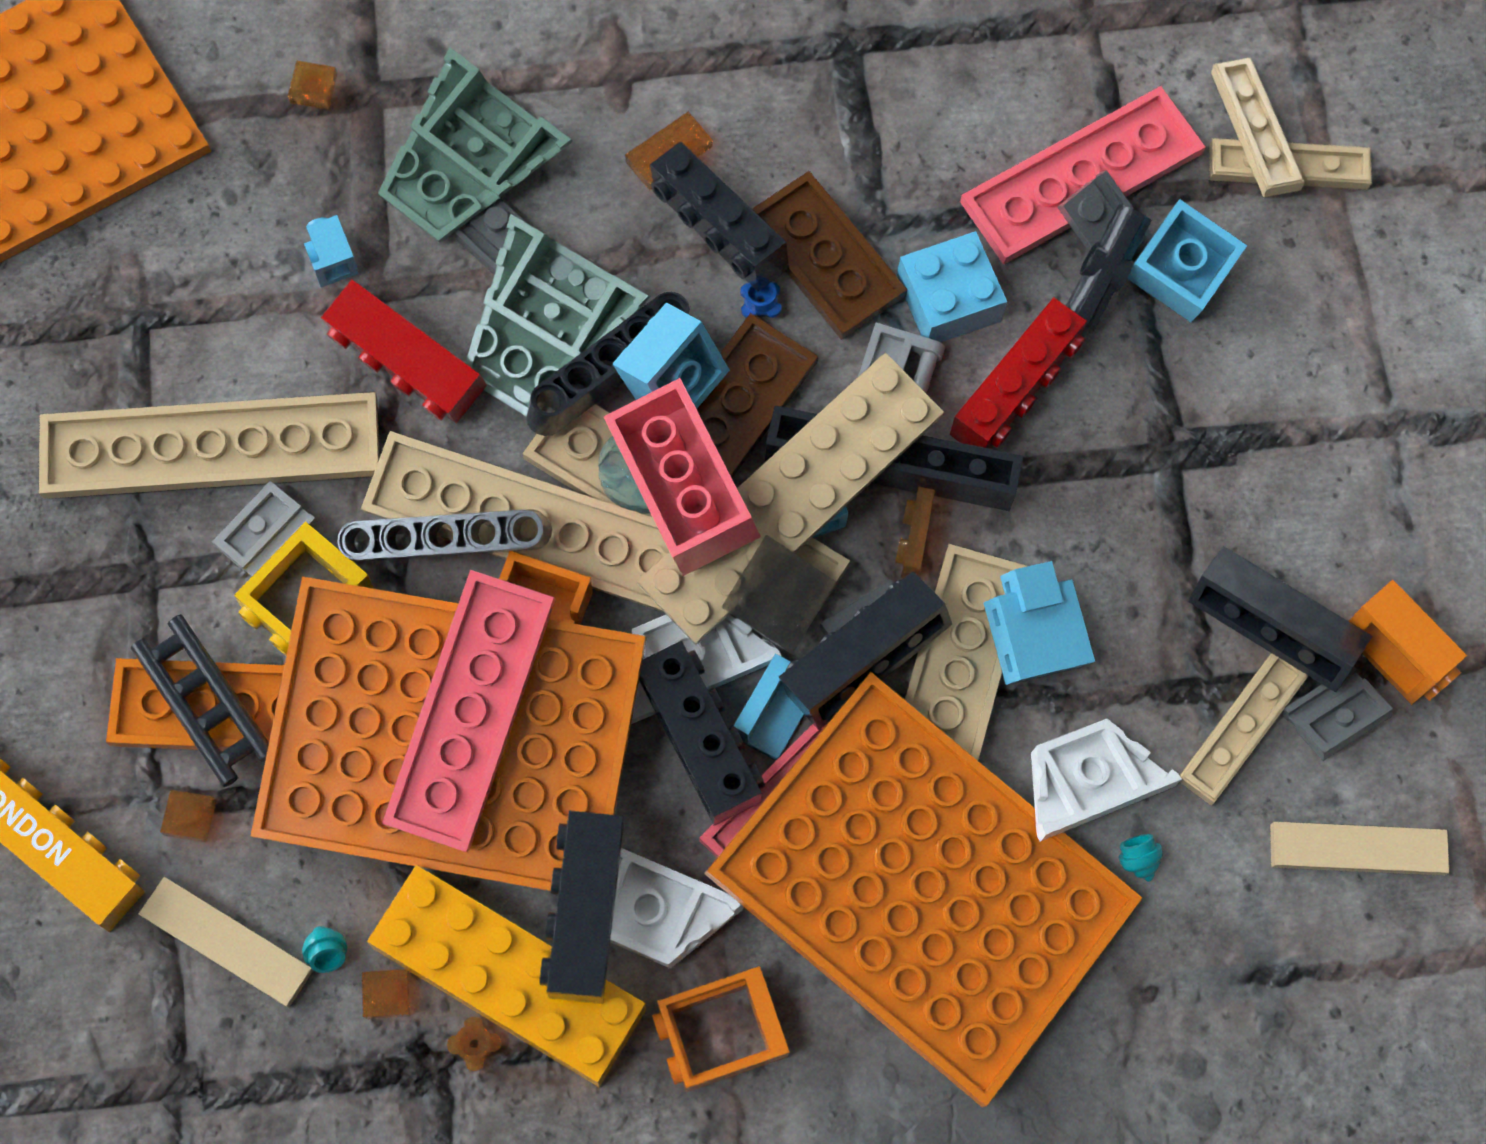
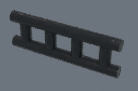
M177 615L168 622V626L174 633L173 636L153 649L146 639L136 641L130 648L222 786L227 787L238 779L231 766L252 752L256 754L260 762L266 761L269 741L183 615ZM185 649L197 669L175 683L162 663ZM208 683L220 703L198 717L185 697ZM231 717L243 738L221 752L208 732Z

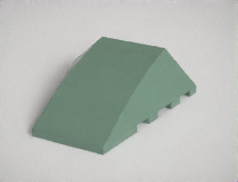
M449 47L443 59L445 64L438 78L434 77L428 90L429 96L421 113H417L410 127L412 131L405 145L400 147L378 192L384 200L440 243L573 142L571 138L542 116L537 120L488 83L480 69L451 47Z
M510 214L506 227L508 232L503 248L500 247L497 256L495 275L491 288L487 289L484 299L485 308L480 324L476 326L465 363L481 375L487 384L484 391L527 416L531 392L537 385L633 315L650 296Z

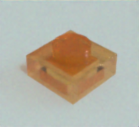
M296 61L288 91L289 102L329 110L338 75L336 67Z
M170 790L160 832L164 836L207 843L217 800L212 796Z
M407 969L362 972L364 1019L410 1016L409 971Z

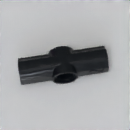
M1119 204L1114 211L1100 241L1091 247L1085 257L1079 272L1082 276L1066 304L1068 308L1087 321L1085 327L1091 330H1095L1099 324L1100 318L1106 310L1112 295L1117 293L1127 280L1134 263L1131 259L1152 221L1144 214L1122 204Z

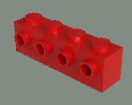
M353 279L350 280L321 316V319L330 328L326 333L327 336L344 349H347L351 344L359 350L361 354L358 359L374 372L378 373L383 368L391 374L393 378L390 380V383L406 396L410 397L415 392L423 398L425 402L421 406L440 421L447 416L457 424L487 386L478 372Z
M1053 297L955 415L949 435L963 444L991 449L992 446L999 448L1011 433L1012 428L1010 424L1017 416L1023 418L1030 411L1037 400L1034 395L1043 385L1045 388H1048L1061 371L1059 365L1066 356L1073 358L1082 347L1086 339L1081 335L1087 321Z

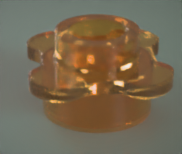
M475 1016L467 1018L464 1027L458 1031L456 1036H451L447 1042L448 1051L451 1054H458L465 1060L466 1067L470 1071L481 1070L484 1067V1060L489 1054L497 1052L501 1047L499 1035L488 1032L483 1027L482 1020ZM472 1040L478 1041L479 1044L476 1048L470 1046Z

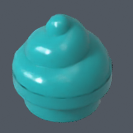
M1151 834L1138 835L1123 841L1119 845L1121 850L1119 861L1123 869L1133 872L1136 877L1144 878L1147 882L1152 881L1163 856L1161 845L1155 842Z
M318 926L305 939L302 954L304 961L314 971L328 973L343 965L348 947L341 933L331 928Z

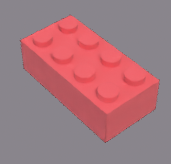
M681 378L604 416L671 556L683 576L761 537Z

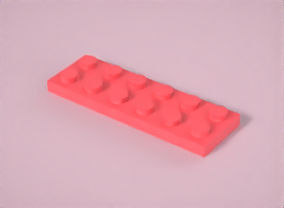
M1159 86L962 194L960 203L1004 265L1071 228L1057 207L1082 186L1093 180L1100 172L1107 170L1122 193L1127 197L1203 154L1205 145L1162 86Z
M470 570L382 824L464 852L470 851L556 601L554 597Z

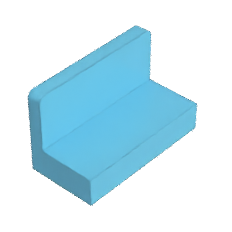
M776 653L734 724L743 743L774 760H777L782 755L804 716L801 710L788 697L779 679V676L786 671L790 661Z

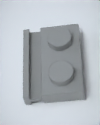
M269 481L212 543L244 572L253 576L305 521L314 528L317 520L273 482Z

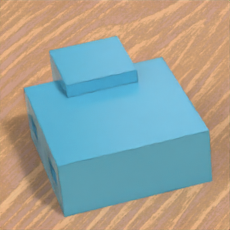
M1052 561L1014 569L1000 576L1005 594L985 601L983 604L1006 685L1079 668L1095 662L1072 579L1058 582Z

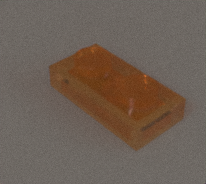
M686 112L625 154V162L650 191L652 189L651 183L653 182L650 169L652 162L680 141L699 157L712 148L713 139L689 112Z
M918 487L915 501L907 499L902 524L910 525L908 540L899 539L895 563L903 564L900 577L902 579L913 571L919 576L935 494L933 489Z

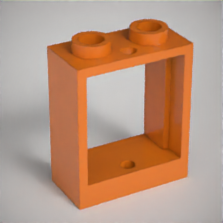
M1393 579L1367 601L1349 620L1350 623L1373 636L1362 654L1411 705L1423 695L1430 701L1462 673L1456 665L1467 655Z
M760 966L659 1000L657 1004L660 1013L652 1015L660 1041L669 1039L674 1056L666 1058L674 1085L683 1082L686 1093L785 1059L790 1053ZM746 989L766 1050L693 1075L673 1013Z

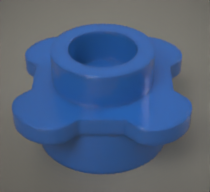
M771 282L759 292L750 283H746L741 287L740 294L744 298L741 313L745 318L750 313L755 316L767 315L771 318L777 317L781 313V305L777 302L780 286L777 283ZM764 299V302L760 303L757 300Z

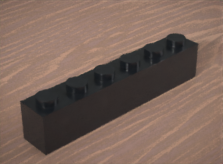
M775 405L766 442L765 462L817 414ZM922 435L871 483L1010 511L1017 492L1023 456Z

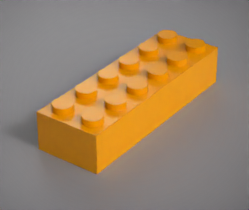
M418 865L414 867L367 940L369 945L378 953L599 1088L646 1011V1004L608 980H606L603 1004L549 999L547 986L540 985L539 982L542 958H551L552 946Z

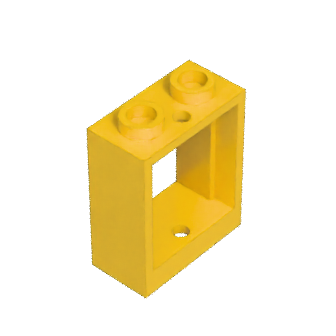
M306 521L234 595L241 606L238 614L255 630L261 625L272 634L269 641L285 656L287 655L291 630L257 600L304 551L343 584L373 588L368 574L352 560L344 556L339 549Z

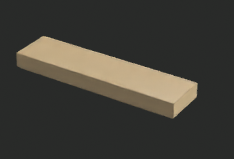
M1246 58L1214 64L1211 74L1263 197L1302 190L1304 179L1252 59Z
M1212 138L1210 143V181L1257 183L1240 140ZM1288 143L1304 179L1303 186L1369 189L1372 183L1371 148Z
M1271 653L1182 771L1180 783L1212 806L1307 679L1308 675Z
M1273 822L1270 825L1271 868L1442 876L1449 873L1447 830Z
M163 877L139 912L141 917L287 1008L291 1006L313 972V969L166 877Z

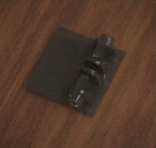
M765 535L721 608L762 634V640L766 644L774 648L779 646L788 653L793 654L835 586L836 581L770 536Z

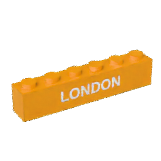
M0 759V843L96 924L110 932L145 893L135 883L141 875L121 859L113 865L102 855L108 849L88 831L82 838L70 829L75 822L74 819L56 804L50 810L46 809L38 802L43 794L24 778L16 784L6 775L11 767Z

